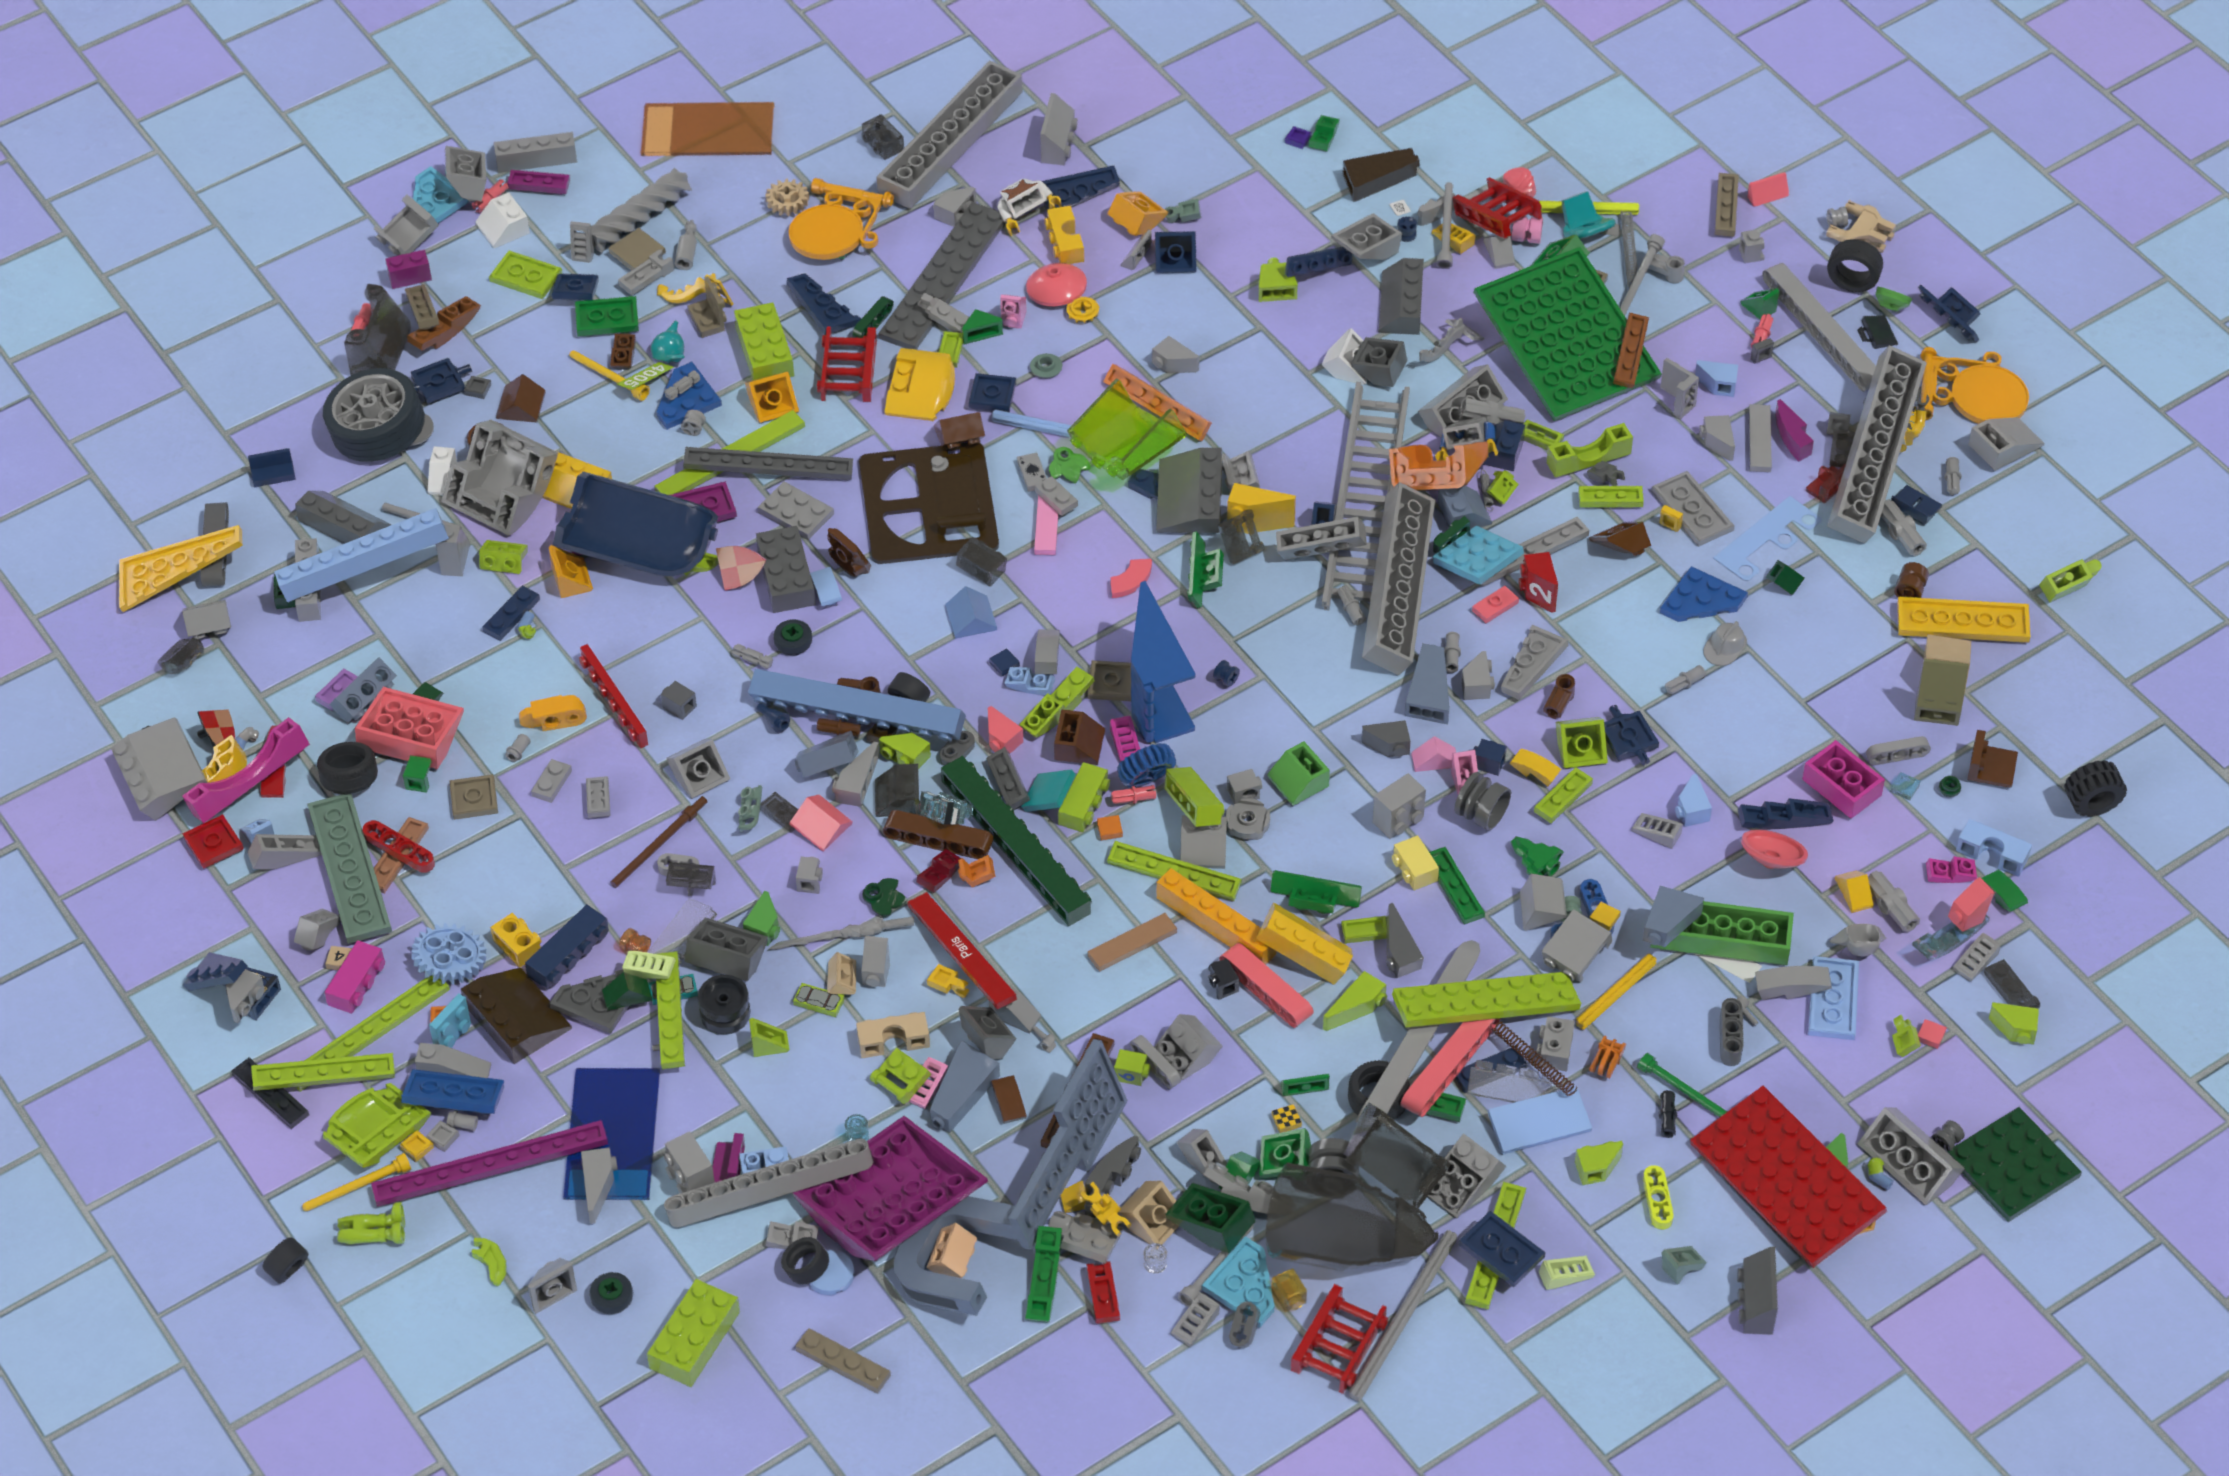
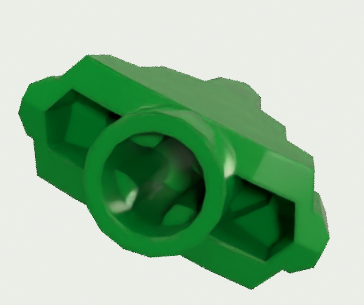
M1518 836L1511 840V845L1515 853L1522 857V865L1527 868L1526 873L1529 876L1530 874L1543 876L1546 874L1552 877L1558 871L1561 864L1559 859L1564 853L1560 848L1556 846L1549 847L1544 843H1533L1529 839Z

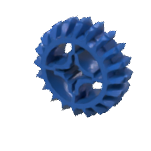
M1166 743L1145 746L1131 753L1130 756L1125 757L1117 767L1118 776L1127 788H1131V786H1135V788L1138 786L1142 787L1153 781L1155 782L1166 775V769L1174 768L1176 765L1175 754Z

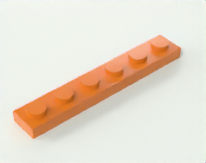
M1117 364L1111 365L1103 381L1199 441H1203L1212 424L1209 420Z

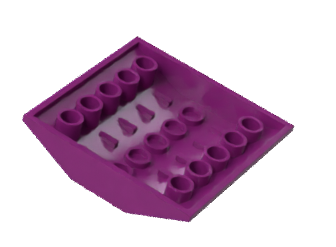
M903 1116L867 1141L873 1158V1164L870 1168L792 1193L826 1235L852 1256L876 1261L988 1182V1178L906 1116Z

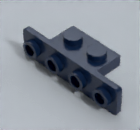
M1337 247L1287 257L1285 275L1291 277L1348 266L1352 264L1353 253L1344 247Z
M1921 284L1918 286L1921 293L1919 296L1926 304L1930 302L1934 305L1933 309L1940 316L1944 314L1952 327L1956 328L1958 326L1961 329V334L1967 340L1972 339L1976 343L1979 341L1976 332L1969 327L1981 315L1976 307L1952 287L1937 299Z

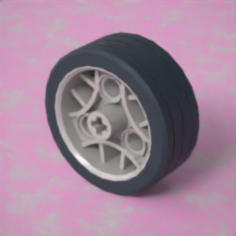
M374 368L352 374L332 389L323 405V419L335 447L342 455L357 461L372 462L397 455L417 439L425 423V412L412 381L403 373L388 368Z

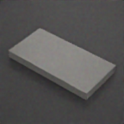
M1688 471L1652 486L1651 491L1663 505L1683 513L1681 527L1698 547L1734 531L1735 526Z

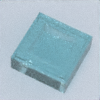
M1900 772L1892 784L1890 792L1910 801L1919 788L1921 781Z

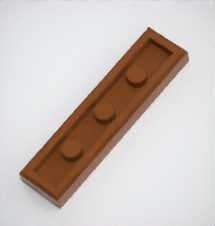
M1629 312L1613 384L1633 389L1649 317Z

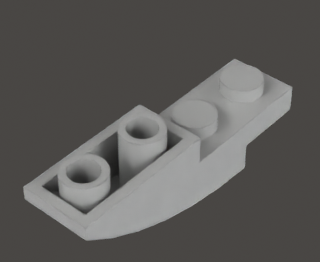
M1211 1162L1203 1174L1222 1186L1221 1192L1249 1201L1252 1211L1284 1215L1292 1214L1297 1206L1293 1203L1294 1200L1283 1193L1281 1195L1278 1194L1269 1183L1256 1180L1253 1186L1250 1187L1247 1180L1240 1176L1234 1177L1220 1163L1214 1164Z

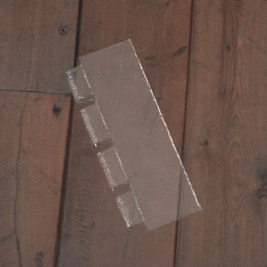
M688 898L647 953L658 954L677 951L680 965L681 959L685 958L687 938L705 917L714 920L717 913L712 910L711 906Z
M1476 1060L1475 1067L1470 1068L1467 1094L1515 1103L1561 1090L1543 1074L1542 1079H1538L1539 1071L1520 1068L1519 1075H1515L1516 1067L1498 1063L1496 1071H1492V1062Z

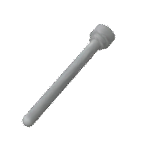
M1451 182L1445 184L1441 252L1437 255L1436 265L1443 269L1450 268L1453 265V256L1449 252L1453 184Z
M1652 234L1647 242L1648 251L1620 306L1624 315H1626L1655 253L1662 250L1665 244L1664 238L1659 235Z
M1254 1224L1242 1237V1239L1249 1234V1232L1253 1229ZM1221 1251L1193 1285L1185 1286L1180 1291L1178 1298L1184 1305L1189 1307L1200 1294L1202 1284L1230 1253Z

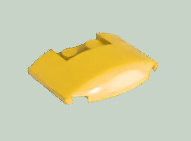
M900 348L896 357L890 389L887 393L885 415L928 421L936 420L937 416L935 414L941 409L945 410L954 391L955 369L950 354Z

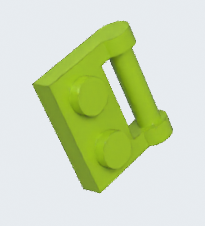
M896 1047L879 1069H875L871 1073L870 1080L875 1084H880L897 1096L898 1101L906 1104L930 1077L931 1073ZM891 1073L908 1086L901 1089L886 1078V1076Z

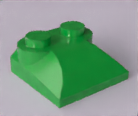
M1306 1128L1262 1136L1259 1171L1261 1178L1290 1176L1292 1179L1300 1180L1307 1176L1311 1141Z

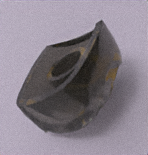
M193 637L191 639H180L157 663L165 672L178 674L189 668L199 654L204 653L203 643Z

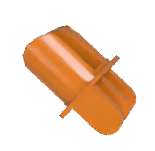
M1604 1035L1601 1043H1599L1598 1051L1589 1071L1594 1073L1600 1059H1602L1598 1068V1075L1603 1076L1609 1065L1606 1078L1610 1079L1616 1065L1620 1063L1626 1043H1617L1616 1039L1612 1041Z

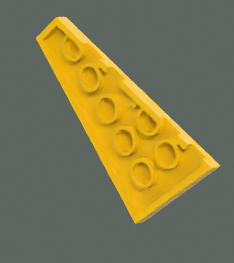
M236 525L119 559V608L121 611L129 610L242 547L241 527Z

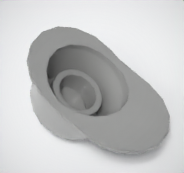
M1735 621L1734 623H1723L1718 626L1704 646V656L1707 661L1717 666H1726L1737 659L1747 645V638L1741 627H1739V623Z

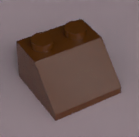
M980 412L941 419L934 424V429L941 446H948V449L958 448L960 443L968 442V445L981 442L980 439L985 437Z

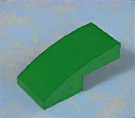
M1321 115L1315 125V132L1309 140V147L1328 151L1335 137L1340 119Z
M1999 869L1982 877V880L1995 892L1996 903L2007 911L2011 912L2028 903L2027 897L2020 888Z

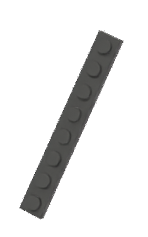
M685 447L683 467L684 469L852 480L853 458Z

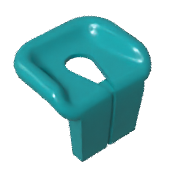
M1588 191L1561 200L1565 220L1563 228L1565 238L1577 234L1579 239L1587 238L1608 230L1616 224L1614 219L1604 218L1596 213Z

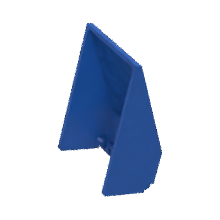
M1146 581L1140 582L1131 655V716L1143 739L1149 743L1154 741L1156 744L1195 731V725L1173 685L1194 679L1196 673Z

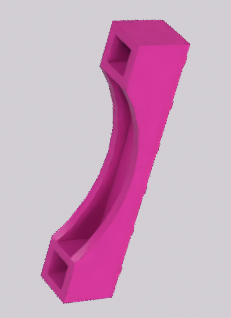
M288 717L270 731L261 751L245 768L220 781L199 783L182 797L192 814L204 824L222 809L231 805L241 795L247 793L257 783L266 779L276 769L285 765L292 757L301 753L310 743L300 725Z

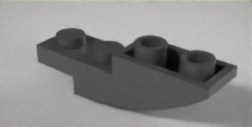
M1132 1136L1106 1154L1096 1165L1085 1182V1191L1088 1196L1094 1193V1189L1090 1186L1092 1182L1098 1186L1100 1195L1103 1196L1107 1193L1110 1195L1114 1185L1121 1187L1124 1179L1130 1177L1132 1172L1131 1165L1134 1160H1138L1141 1153L1139 1137ZM1086 1201L1085 1215L1095 1218L1096 1216L1090 1210L1093 1203Z

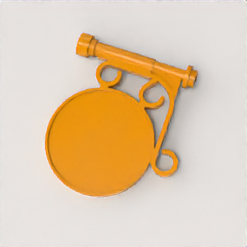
M814 178L811 184V193L818 195L826 193L824 197L825 204L808 208L793 219L789 227V239L792 247L805 257L819 260L834 259L846 255L854 250L859 243L866 249L876 247L879 242L878 235L870 231L877 218L881 206L888 207L893 205L894 195L889 191H886L883 195L867 192L862 189L830 184L823 179ZM843 200L856 202L853 205V210L842 206ZM866 205L870 206L865 210H858ZM872 208L873 214L863 230L861 218L869 216ZM867 235L869 239H874L872 241H865Z
M1925 347L1921 351L1920 358L1927 362L1922 377L1920 401L1925 403L1926 396H1929V402L1924 409L1926 411V420L1933 417L1934 407L1932 406V401L1938 405H1947L1949 402H1953L1956 409L1964 417L1978 424L1988 419L2013 417L2020 419L2025 413L2029 402L2028 389L2021 378L2015 373L2000 367L2002 358L1998 353L1993 351L1986 352L1982 361L1954 357H1939L1932 347ZM1987 359H1994V360H1996V362H1995V363H1991V362H1986V360H1987ZM1947 365V370L1952 371L1953 374H1947L1940 368ZM1956 365L1967 366L1968 368L1959 373ZM1937 376L1945 381L1954 380L1951 391L1945 387H1938L1937 394H1943L1947 398H1940L1936 394Z

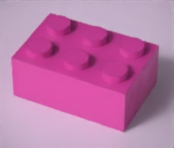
M1837 740L1805 763L1802 778L1803 781L1850 819L1882 796L1885 782L1882 776Z

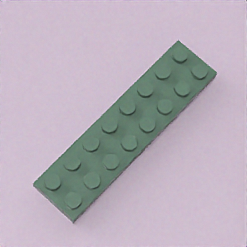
M341 794L307 803L347 943L392 932L352 794Z

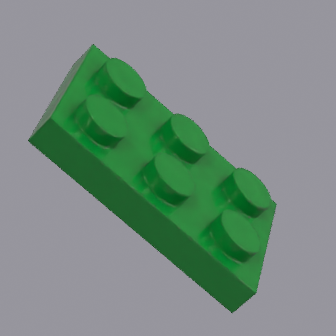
M636 296L575 301L578 337L639 331Z

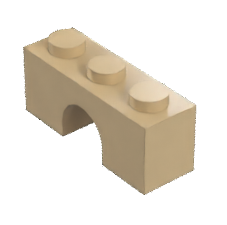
M912 1012L907 1015L888 1016L882 1019L865 1020L856 1023L861 1058L884 1055V1043L891 1038L902 1039L906 1043L907 1051L930 1047L925 1012Z

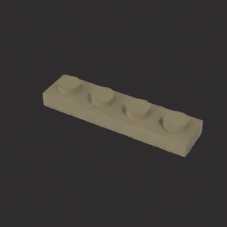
M1719 173L1715 235L1735 237L1739 174Z
M425 284L406 288V297L419 329H431L436 325H440Z
M810 1328L807 1329L795 1346L797 1352L877 1394L891 1376L890 1370Z

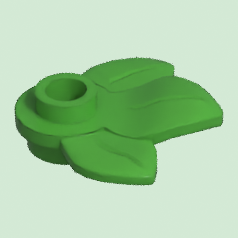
M1067 447L1057 448L1053 455L1054 460L1049 465V473L1054 479L1063 475L1074 484L1077 483L1081 470H1090V463L1086 457L1073 453Z

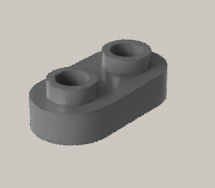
M962 731L960 740L952 739L951 742L948 741L940 751L941 764L945 766L961 756L966 758L975 747L974 735L969 731Z

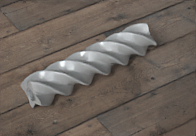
M674 168L670 173L663 175L655 183L644 188L640 194L632 196L625 204L616 207L610 214L600 218L595 225H591L594 248L600 253L604 252L607 242L616 243L620 240L622 232H633L637 221H649L652 211L662 212L667 201H678L682 190L692 191L688 183L687 174L679 172Z

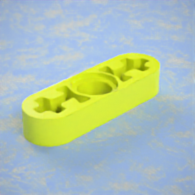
M1651 1165L1644 1170L1643 1175L1651 1223L1655 1228L1665 1230L1671 1227L1674 1216L1666 1175L1661 1167ZM1651 1175H1655L1658 1178L1657 1185L1655 1186L1653 1178L1650 1177ZM1659 1193L1665 1199L1663 1201H1655L1652 1195ZM1660 1209H1663V1217L1666 1218V1220H1662L1661 1217H1659Z

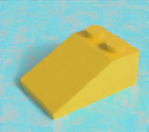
M1234 483L1227 501V529L1249 534L1294 527L1296 496Z

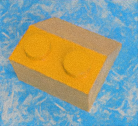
M1141 191L1117 193L1107 214L1113 218L1115 223L1127 228L1128 233L1138 236L1144 234L1147 230H1152L1167 216L1168 211Z

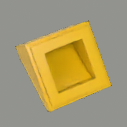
M1079 1181L1063 1190L1060 1197L1065 1213L1085 1209L1086 1200L1080 1195L1082 1191L1086 1193L1083 1181Z

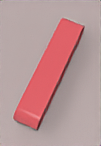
M1236 943L1220 955V961L1227 958L1239 977V982L1290 1026L1296 1028L1313 1015L1314 1011L1310 1003L1242 944Z

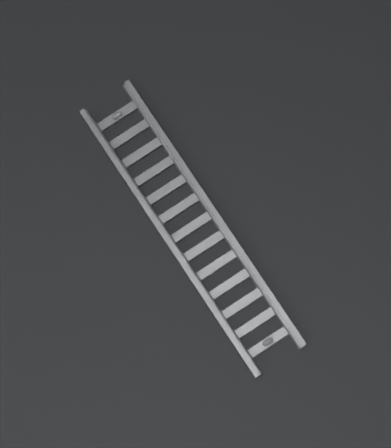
M1356 381L1335 521L1359 517L1364 520L1382 522L1383 512L1345 508L1346 502L1385 505L1386 496L1348 492L1349 486L1388 490L1387 494L1394 488L1391 482L1390 465L1353 461V455L1390 459L1389 449L1355 446V441H1379L1382 443H1392L1394 448L1402 447L1410 387L1405 386L1400 403L1362 400L1363 386H1361V382ZM1360 409L1399 413L1398 419L1360 415ZM1358 424L1397 428L1396 434L1357 430ZM1351 471L1375 472L1378 474H1388L1390 477L1388 481L1350 477ZM1365 526L1366 536L1380 538L1381 528ZM1367 542L1365 546L1343 550L1378 553L1379 544ZM1339 550L1330 552L1322 598L1324 610H1330L1331 598L1341 599L1337 591L1338 588H1333L1334 582L1373 586L1374 576L1335 572L1336 565L1375 570V559L1338 556ZM1350 590L1354 599L1370 602L1372 592Z

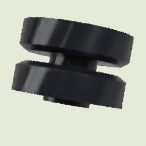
M721 974L709 978L702 984L698 992L699 1012L702 1023L708 1030L717 1034H730L739 1031L747 1024L751 1012L749 993L746 984L740 978Z

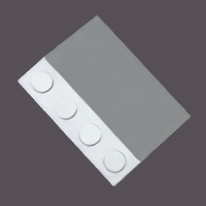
M175 717L129 734L111 748L140 811L155 821L183 800L182 796L197 784L207 781Z

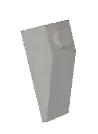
M873 742L840 772L838 780H834L832 793H835L837 803L862 807L879 759L878 742Z
M256 834L247 852L253 869H277L322 855L316 835Z
M420 1043L415 1059L416 1069L488 1078L491 1069V1062L439 1044Z
M610 1148L581 1152L590 1224L596 1222L614 1182L613 1171L617 1170L616 1156L611 1157Z

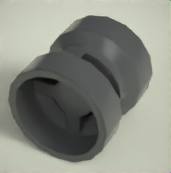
M1948 1120L1942 1125V1130L1936 1131L1931 1139L1947 1152L1954 1148L1955 1143H1959L1964 1138L1965 1133L1959 1124Z

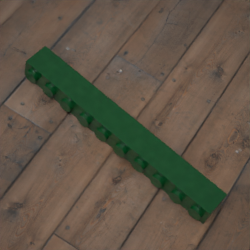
M961 756L941 767L942 783L985 831L993 835V841L1068 927L1091 914L1092 900L1089 894L1079 888L1077 881L1073 877H1069L1064 866L1054 860L1050 850L1040 844L1036 834L1031 833L1027 829L1025 822L1017 818L1012 807L1002 801L999 792L989 786L984 776L979 775L972 762H968L964 756Z

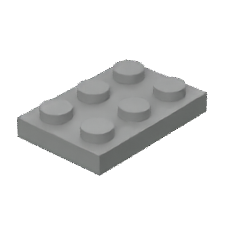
M783 481L758 506V513L785 528L798 526L800 536L809 540L834 515V508Z

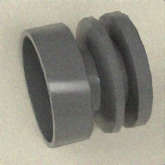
M1474 772L1461 788L1456 799L1454 811L1456 814L1464 816L1467 820L1475 817V824L1486 830H1492L1505 814L1512 792L1511 789L1498 782L1491 785L1492 781L1490 778L1484 777L1479 772Z

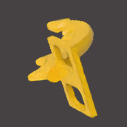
M715 273L711 275L706 274L705 277L708 276L711 283L715 282L718 296L722 294L725 297L723 298L724 302L732 306L734 304L721 281L716 279ZM701 277L696 279L694 285H686L685 292L681 289H678L675 294L674 290L667 292L669 288L662 284H659L657 288V295L662 296L670 303H685L702 293H706L705 283Z

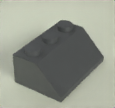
M705 917L687 938L685 962L696 967L713 970L719 974L732 975L741 980L748 981L757 971L768 936Z
M1768 1247L1744 1258L1742 1268L1737 1270V1282H1742V1289H1738V1303H1742L1743 1309H1739V1324H1743V1334L1773 1335L1778 1311L1775 1247Z

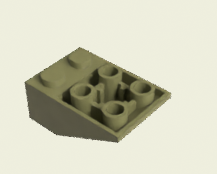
M1924 659L1915 702V721L1959 725L1969 664Z

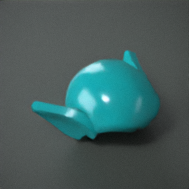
M674 321L665 332L658 334L653 339L651 354L654 359L667 363H678L685 357L683 355L685 345L681 335L678 333V321Z

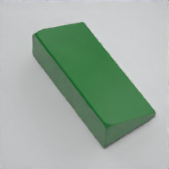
M1329 1074L1282 1080L1280 1085L1283 1096L1329 1090L1330 1076Z

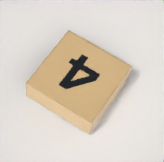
M331 946L325 963L326 969L339 970L352 948Z

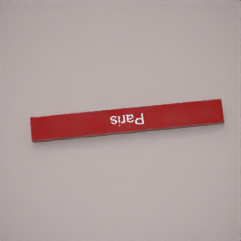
M927 892L907 901L910 910L997 1010L1017 1000L1016 993Z

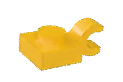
M938 964L927 979L928 986L946 994L950 989L962 998H965L969 993V989L966 988L968 982L958 979L957 971Z

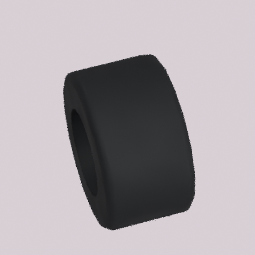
M900 672L897 673L889 685L888 694L926 702L930 696V690L918 678L908 673Z
M288 1237L269 1253L263 1262L262 1268L277 1283H284L304 1265L309 1253L293 1237Z

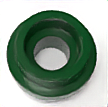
M1946 776L1939 783V791L1948 797L1957 796L1961 791V783L1955 776Z

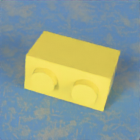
M1418 835L1394 844L1393 863L1401 869L1404 881L1407 884L1410 883L1413 890L1438 881L1439 867Z

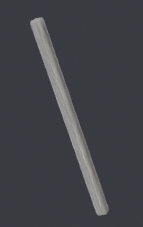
M1447 1230L1351 1388L1350 1398L1356 1401L1362 1400L1457 1240L1455 1232Z

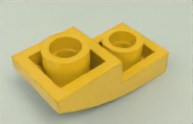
M1522 748L1509 763L1525 777L1530 773L1533 774L1547 787L1561 771L1558 766L1546 758Z

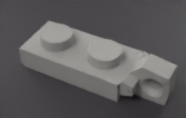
M926 293L919 300L918 306L925 309V312L929 314V318L952 332L962 333V327L969 319V316Z

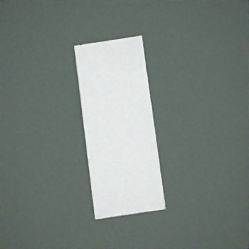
M1695 954L1748 983L1755 977V972L1759 971L1762 967L1749 960Z

